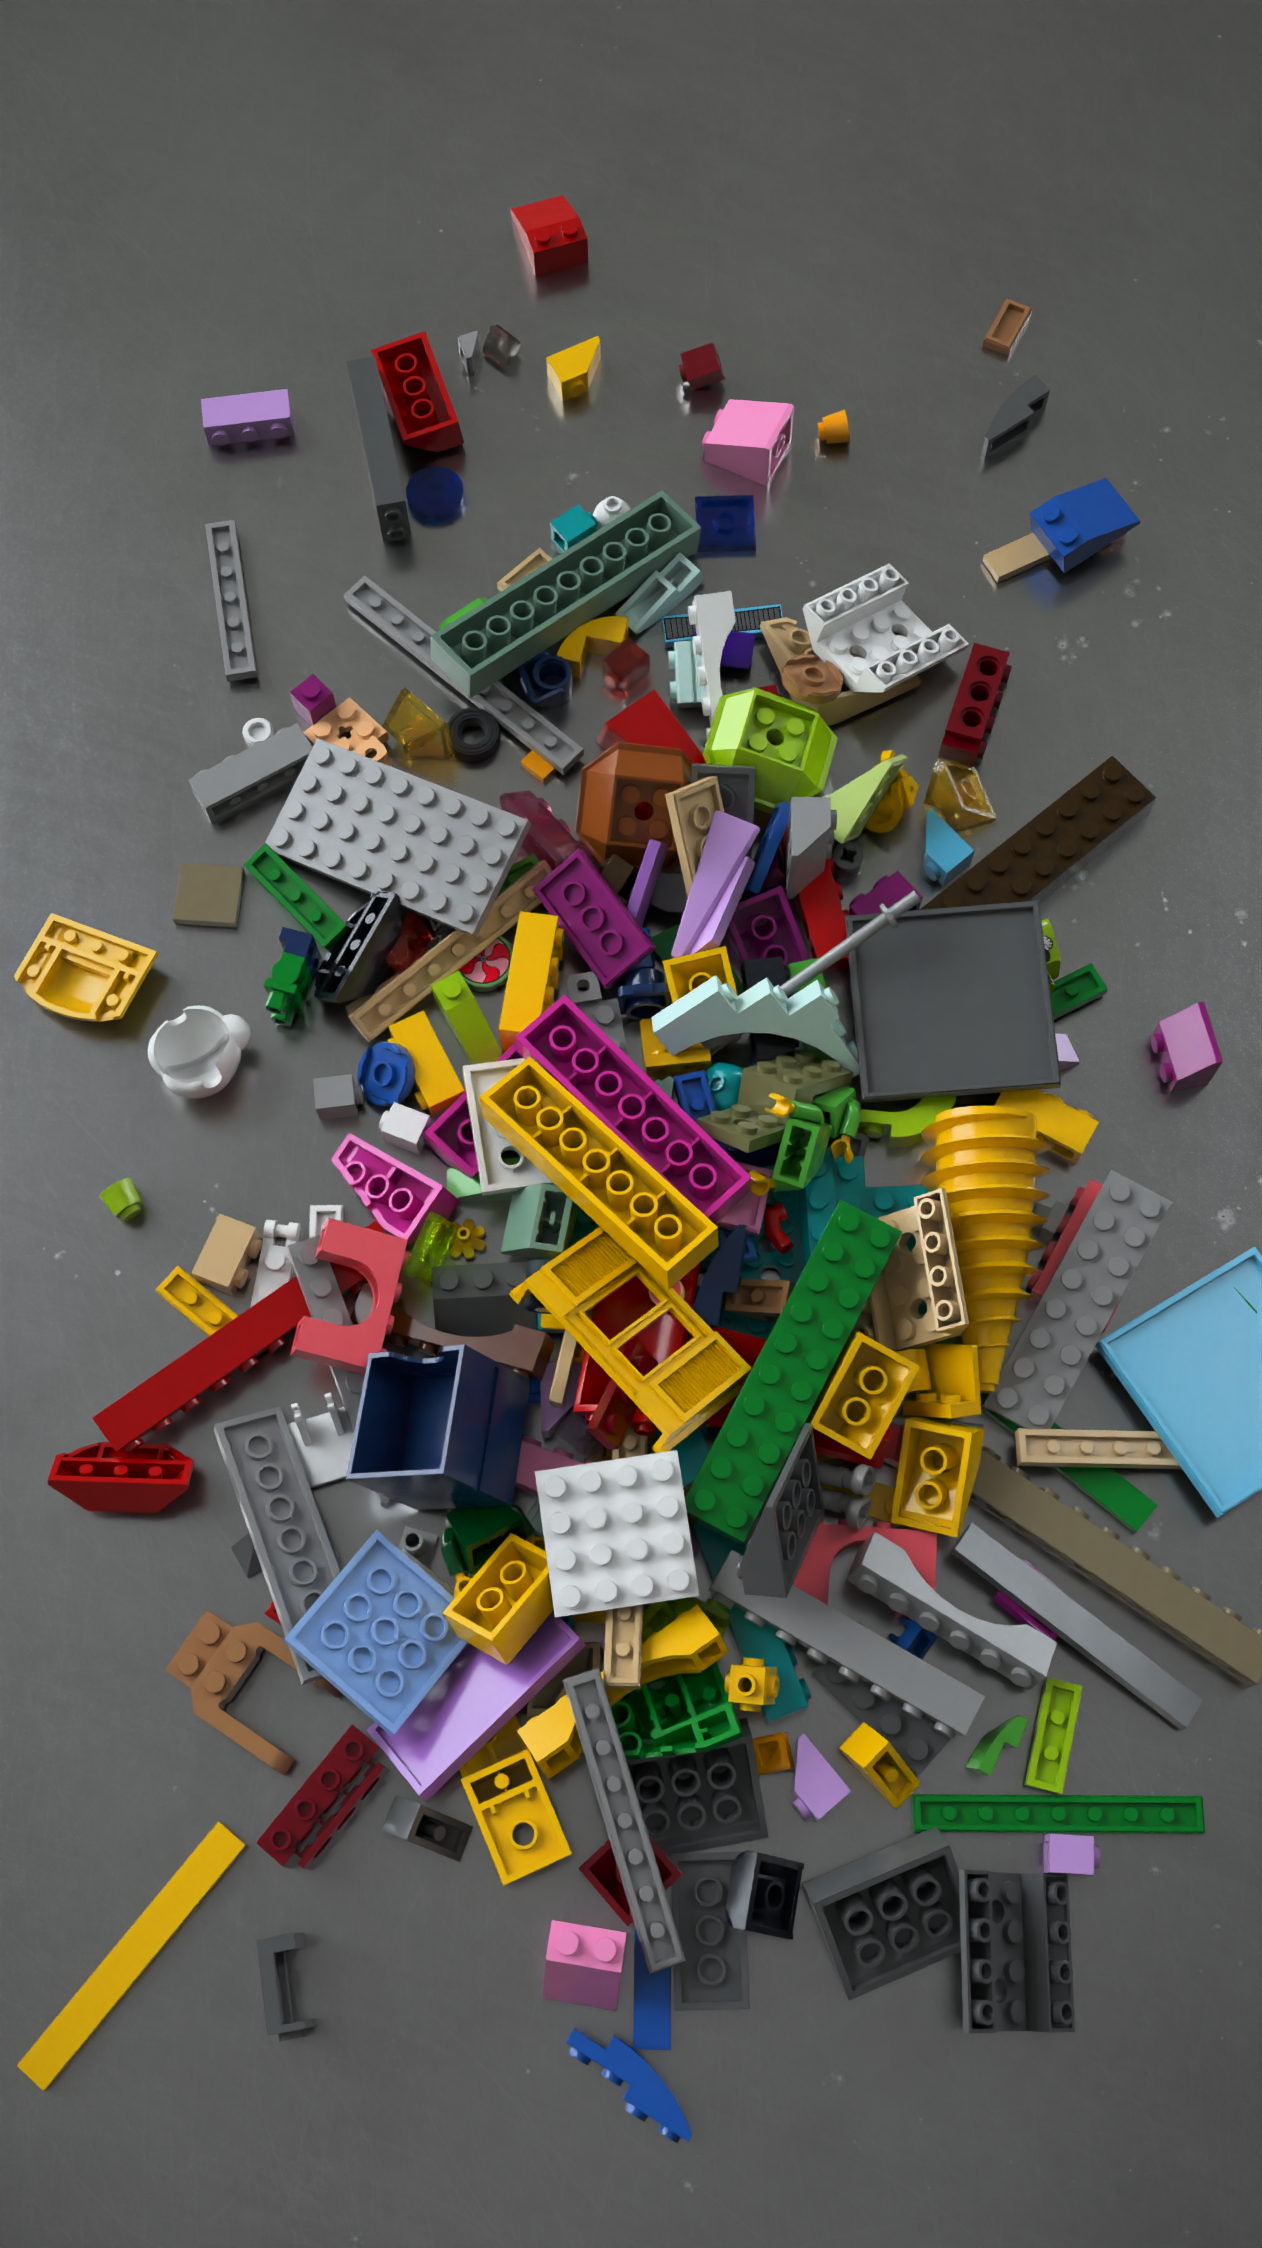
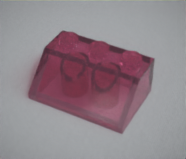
M531 791L504 793L499 797L501 810L527 819L532 824L521 847L529 855L535 854L539 862L545 860L554 871L577 849H582L590 859L591 853L585 843L574 839L565 821L562 819L557 820L552 815L550 806L542 797L538 799Z

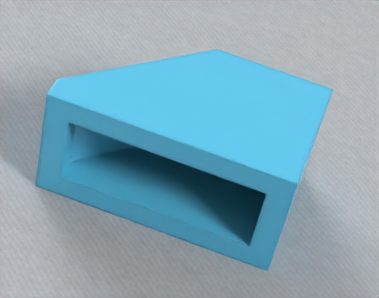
M931 808L926 814L923 826L922 866L926 875L931 880H937L944 887L971 865L974 850Z

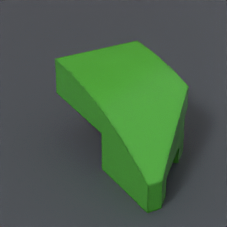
M1017 1715L987 1733L978 1743L966 1768L977 1774L991 1776L1002 1747L1018 1748L1029 1719Z

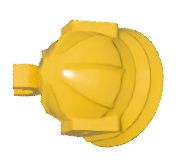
M883 751L879 764L893 758L895 751ZM900 769L865 826L867 829L877 833L891 831L896 827L903 813L914 804L919 785L911 775L907 774L906 770Z

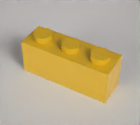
M423 1010L388 1026L391 1038L387 1039V1042L400 1044L408 1050L413 1058L415 1067L414 1084L418 1092L414 1093L420 1109L422 1111L428 1109L433 1119L443 1114L465 1090Z
M1040 1090L1001 1092L994 1105L1022 1109L1033 1113L1037 1117L1036 1139L1047 1142L1052 1147L1049 1151L1075 1165L1099 1123L1089 1112L1083 1109H1074L1066 1105L1059 1096L1051 1093L1045 1094Z

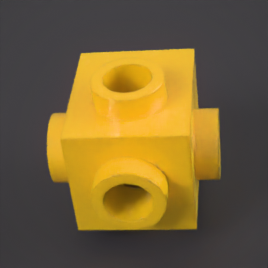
M743 1657L742 1664H731L730 1671H727L724 1682L725 1692L729 1693L728 1702L740 1703L739 1710L761 1712V1705L775 1704V1698L779 1692L777 1667L764 1666V1659ZM749 1679L752 1682V1688L750 1691H748Z

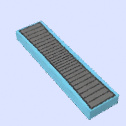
M781 604L734 609L736 622L731 631L754 633L755 638H764L760 624L763 621L783 618ZM688 614L662 616L665 648L674 647V642L692 641L695 624L690 625Z

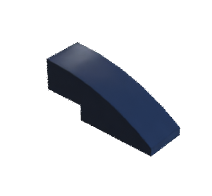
M739 1224L727 1237L713 1257L702 1279L693 1310L706 1324L721 1326L725 1292L739 1294L748 1234L747 1225Z

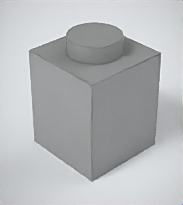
M352 1074L313 1079L315 1108L320 1120L359 1116L358 1104H363L362 1087L355 1084Z

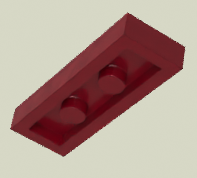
M639 1342L627 1344L623 1355L643 1376L658 1365V1362ZM612 1378L587 1427V1430L608 1450L619 1448L638 1407Z

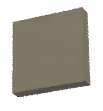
M181 863L173 913L174 923L237 928L245 876L244 867Z

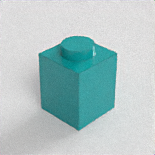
M577 504L550 522L551 540L562 552H565L595 533L598 527L597 521L590 512L586 513Z

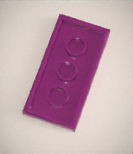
M577 849L532 889L550 915L558 916L559 927L564 929L565 935L607 989L611 988L656 949V946L582 849Z

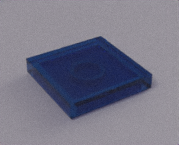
M753 495L695 497V520L702 527L697 552L756 551Z

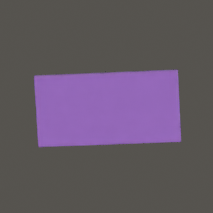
M554 1611L551 1612L508 1665L467 1643L393 1736H390L375 1722L367 1729V1732L417 1794L427 1802L554 1678L586 1644L560 1617H555Z

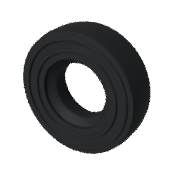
M463 709L455 713L447 723L445 730L446 744L450 752L462 761H483L492 756L499 746V725L496 719L483 709ZM470 726L480 727L485 733L484 738L477 744L465 743L461 738V733L465 728Z

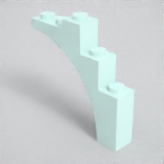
M715 975L652 1017L653 1033L672 1056L694 1044L719 1036L739 1033H771L794 1038L814 1046L841 1063L843 1068L853 1071L852 1077L859 1074L857 1043L855 1040L849 1042L845 1037L846 1030L839 1020L836 1007L840 1002L834 991L830 987L825 989L818 980L790 998L787 997L779 985L774 987L768 978L763 979L737 996L728 983L723 985Z

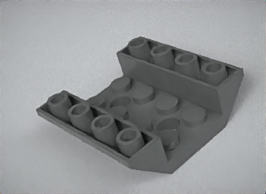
M959 1870L963 2032H1075L1068 1875Z

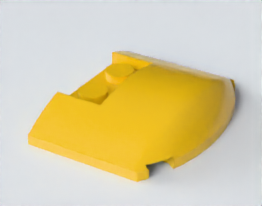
M51 913L14 977L19 984L22 983L26 993L35 1002L58 1015L90 1022L118 1020L123 1018L159 954L157 951Z

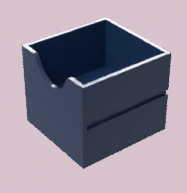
M465 1344L443 1346V1356L437 1358H416L395 1352L369 1353L346 1479L374 1492L382 1493L383 1496L415 1510L512 1506L531 1380Z

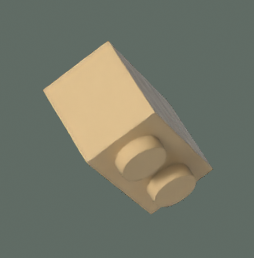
M219 1214L191 1273L196 1281L234 1296L237 1288L241 1289L247 1280V1267L251 1258L255 1259L261 1250L262 1240H260L261 1235L257 1228Z

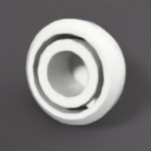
M615 496L602 500L593 512V516L598 524L596 530L598 531L630 511L629 505L624 500Z

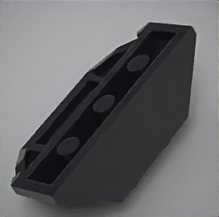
M380 891L376 894L372 893L369 896V901L361 905L345 922L350 929L330 948L316 973L314 996L318 1000L342 1003L374 994L403 943L400 897L396 893Z

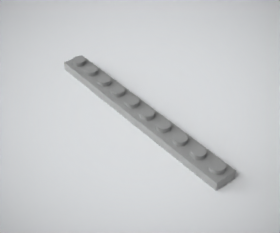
M364 575L344 594L345 601L477 707L489 712L496 719L497 723L562 775L584 755V749L499 681L469 698L431 660V635L436 633V631Z

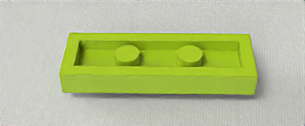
M1050 1677L1045 1678L1024 1786L1058 1795L1063 1793L1083 1686Z

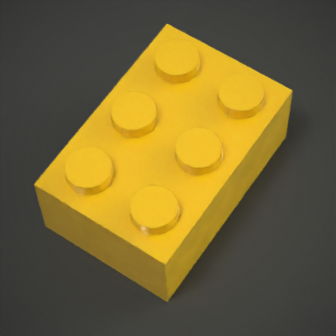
M510 1533L444 1610L443 1614L457 1636L508 1665L554 1610L546 1551Z

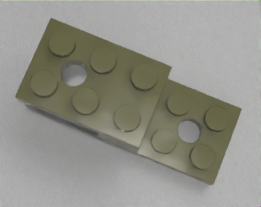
M797 1050L795 1054L788 1056H777L776 1059L768 1062L760 1061L757 1062V1065L743 1069L737 1104L722 1111H712L710 1115L697 1118L696 1123L711 1138L750 1153L782 1141L789 1115L780 1118L765 1111V1108L772 1109L776 1105V1099L769 1097V1094L776 1093L790 1101L794 1100L812 1104L813 1096L851 1084L853 1071L842 1068L841 1063L837 1061L818 1059L813 1052L806 1050Z

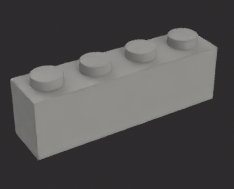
M298 723L290 727L280 729L275 735L264 741L253 743L248 749L237 755L226 757L220 764L210 769L199 771L188 781L196 799L212 823L297 778L313 747Z

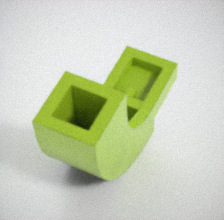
M957 1096L922 1098L916 1106L902 1112L861 1109V1119L857 1133H863V1135L870 1136V1138L888 1135L887 1148H900L918 1144L924 1141L921 1137L922 1130L928 1125L935 1123V1118L939 1113L953 1109Z

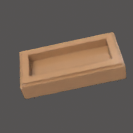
M1006 298L986 334L982 346L1009 356L1028 322L1033 308Z

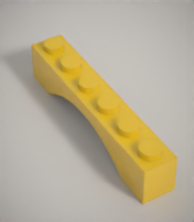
M698 1604L689 1611L681 1613L676 1620L662 1630L651 1634L642 1643L641 1685L666 1676L682 1673H700L729 1653L720 1633ZM604 1670L600 1672L602 1680L604 1677ZM605 1689L610 1707L635 1689ZM567 1695L561 1697L556 1704L542 1714L531 1718L526 1725L517 1730L548 1779L579 1759L583 1750Z

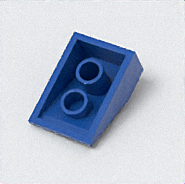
M1107 478L1057 495L1030 512L1031 531L1064 573L1140 524L1138 517Z

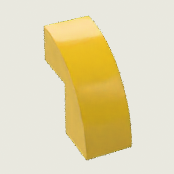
M609 616L597 618L579 626L568 635L561 644L557 656H561L568 661L573 677L581 678L587 652L619 659L623 658L629 635V617Z

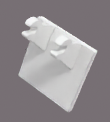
M331 1392L324 1394L329 1412L312 1418H304L298 1402L291 1404L295 1415V1422L287 1425L310 1489L346 1478L354 1432L345 1408H337Z

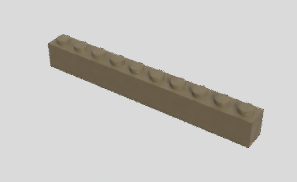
M985 1446L982 1448L980 1464L970 1496L971 1500L1249 1687L1260 1682L1262 1678L1261 1629L1254 1627L1253 1630L1240 1622L1242 1617L1238 1613L1227 1607L1220 1609L1210 1602L1211 1596L1195 1586H1192L1190 1589L1179 1581L1181 1577L1175 1571L1166 1566L1157 1567L1148 1561L1150 1556L1145 1551L1136 1546L1127 1547L1119 1541L1120 1536L1115 1531L1103 1525L1099 1528L1089 1521L1090 1516L1076 1506L1069 1508L1059 1501L1060 1496L1046 1486L1039 1488L1029 1481L1030 1476L1016 1466L1009 1468L1000 1462L1001 1457L995 1451Z

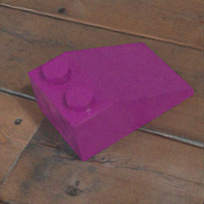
M773 886L760 891L757 895H751L739 900L726 934L741 965L744 960L783 956L784 966L790 963L810 960L782 886Z

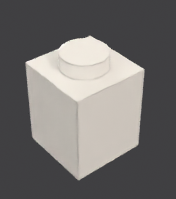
M396 1102L393 1103L390 1111L386 1110L383 1113L379 1122L384 1142L420 1155L425 1144L424 1132L432 1125L429 1115Z

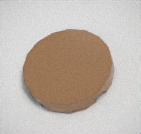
M801 654L791 657L784 666L781 676L783 686L791 695L801 701L812 704H825L834 701L839 696L843 677L840 670L833 663L827 660L825 663L818 661L819 657L815 655Z

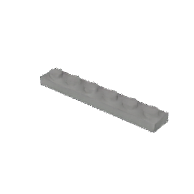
M235 520L205 524L227 681L258 677Z

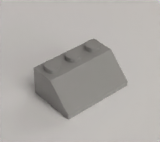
M791 797L786 836L787 899H793L824 871L826 859H831L834 830H836L837 810H831V797Z

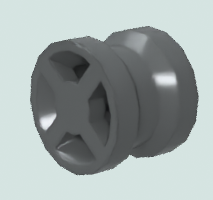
M847 841L843 844H838L833 850L832 855L835 866L833 874L840 880H852L861 872L864 857L863 851L854 842ZM844 856L853 858V860L846 859Z

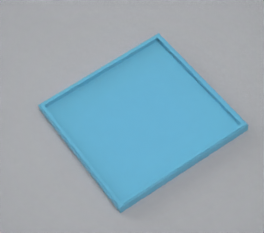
M1253 1247L1102 1338L1095 1345L1216 1518H1219L1262 1490V1255L1256 1247ZM1242 1296L1255 1308V1310L1258 1312L1257 1314L1249 1306V1304L1242 1298Z

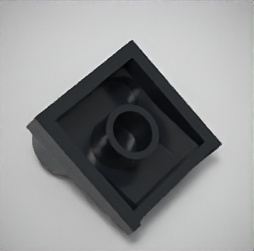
M747 1850L741 1852L735 1858L731 1868V1878L725 1905L726 1919L729 1925L736 1929L793 1940V1927L804 1863Z

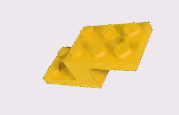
M516 1715L494 1735L489 1743L485 1744L459 1769L462 1776V1784L503 1886L572 1855L535 1760L517 1732L521 1727ZM521 1823H527L534 1829L532 1842L525 1846L518 1845L513 1838L514 1829Z

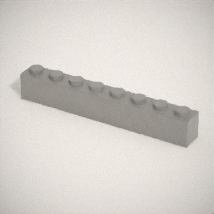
M733 1550L729 1552L709 1588V1591L715 1594L713 1600L729 1610L734 1605L745 1611L744 1618L760 1628H763L764 1624L769 1625L777 1630L775 1636L791 1646L798 1642L809 1649L807 1655L824 1665L829 1660L840 1667L838 1673L855 1683L860 1678L872 1685L870 1692L881 1699L889 1702L890 1698L893 1697L904 1704L902 1707L904 1712L918 1720H921L924 1715L936 1722L933 1728L952 1739L955 1734L966 1736L985 1698L984 1695L792 1585L787 1598L745 1595L742 1579H739L737 1575L738 1560L743 1556Z

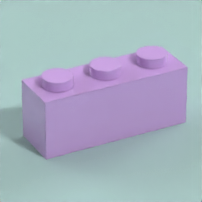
M288 389L201 399L203 428L209 446L295 436Z

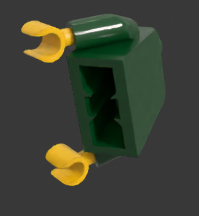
M518 1505L448 1508V1513L445 1516L447 1528L442 1532L441 1552L450 1576H455L456 1579L454 1588L455 1598L461 1592L459 1588L465 1587L472 1579L466 1577L464 1571L467 1570L472 1574L480 1570L510 1533L546 1551L544 1538L534 1535L536 1530Z

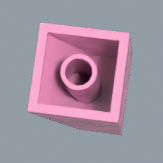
M729 399L724 410L719 409L712 431H707L704 435L701 445L704 448V461L767 486L791 444L794 405L789 403Z
M552 1920L545 1960L543 1999L616 2011L628 1933Z

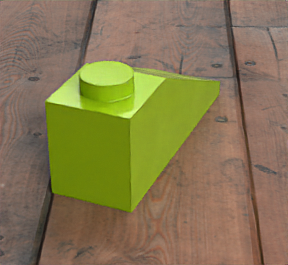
M458 971L432 984L431 989L434 1001L470 1064L496 1062L503 1053L461 973Z

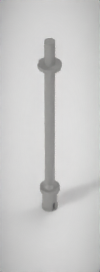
M913 890L888 909L882 903L879 906L882 911L879 916L780 987L784 990L787 997L888 924L897 928L899 925L895 919L921 901ZM742 1033L715 1037L703 1041L701 1044L705 1049L710 1048L712 1057L714 1053L732 1040L737 1042L741 1039Z

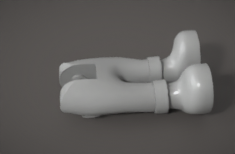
M788 1458L786 1459L783 1467L781 1468L780 1473L782 1472ZM818 1462L821 1483L843 1489L846 1487L851 1489L853 1493L860 1494L850 1495L846 1492L833 1491L821 1487L824 1509H831L838 1513L844 1511L848 1526L852 1529L861 1530L867 1521L872 1504V1499L866 1497V1495H869L874 1488L875 1474L873 1467L860 1464L854 1471H850L849 1468L842 1466L836 1467Z

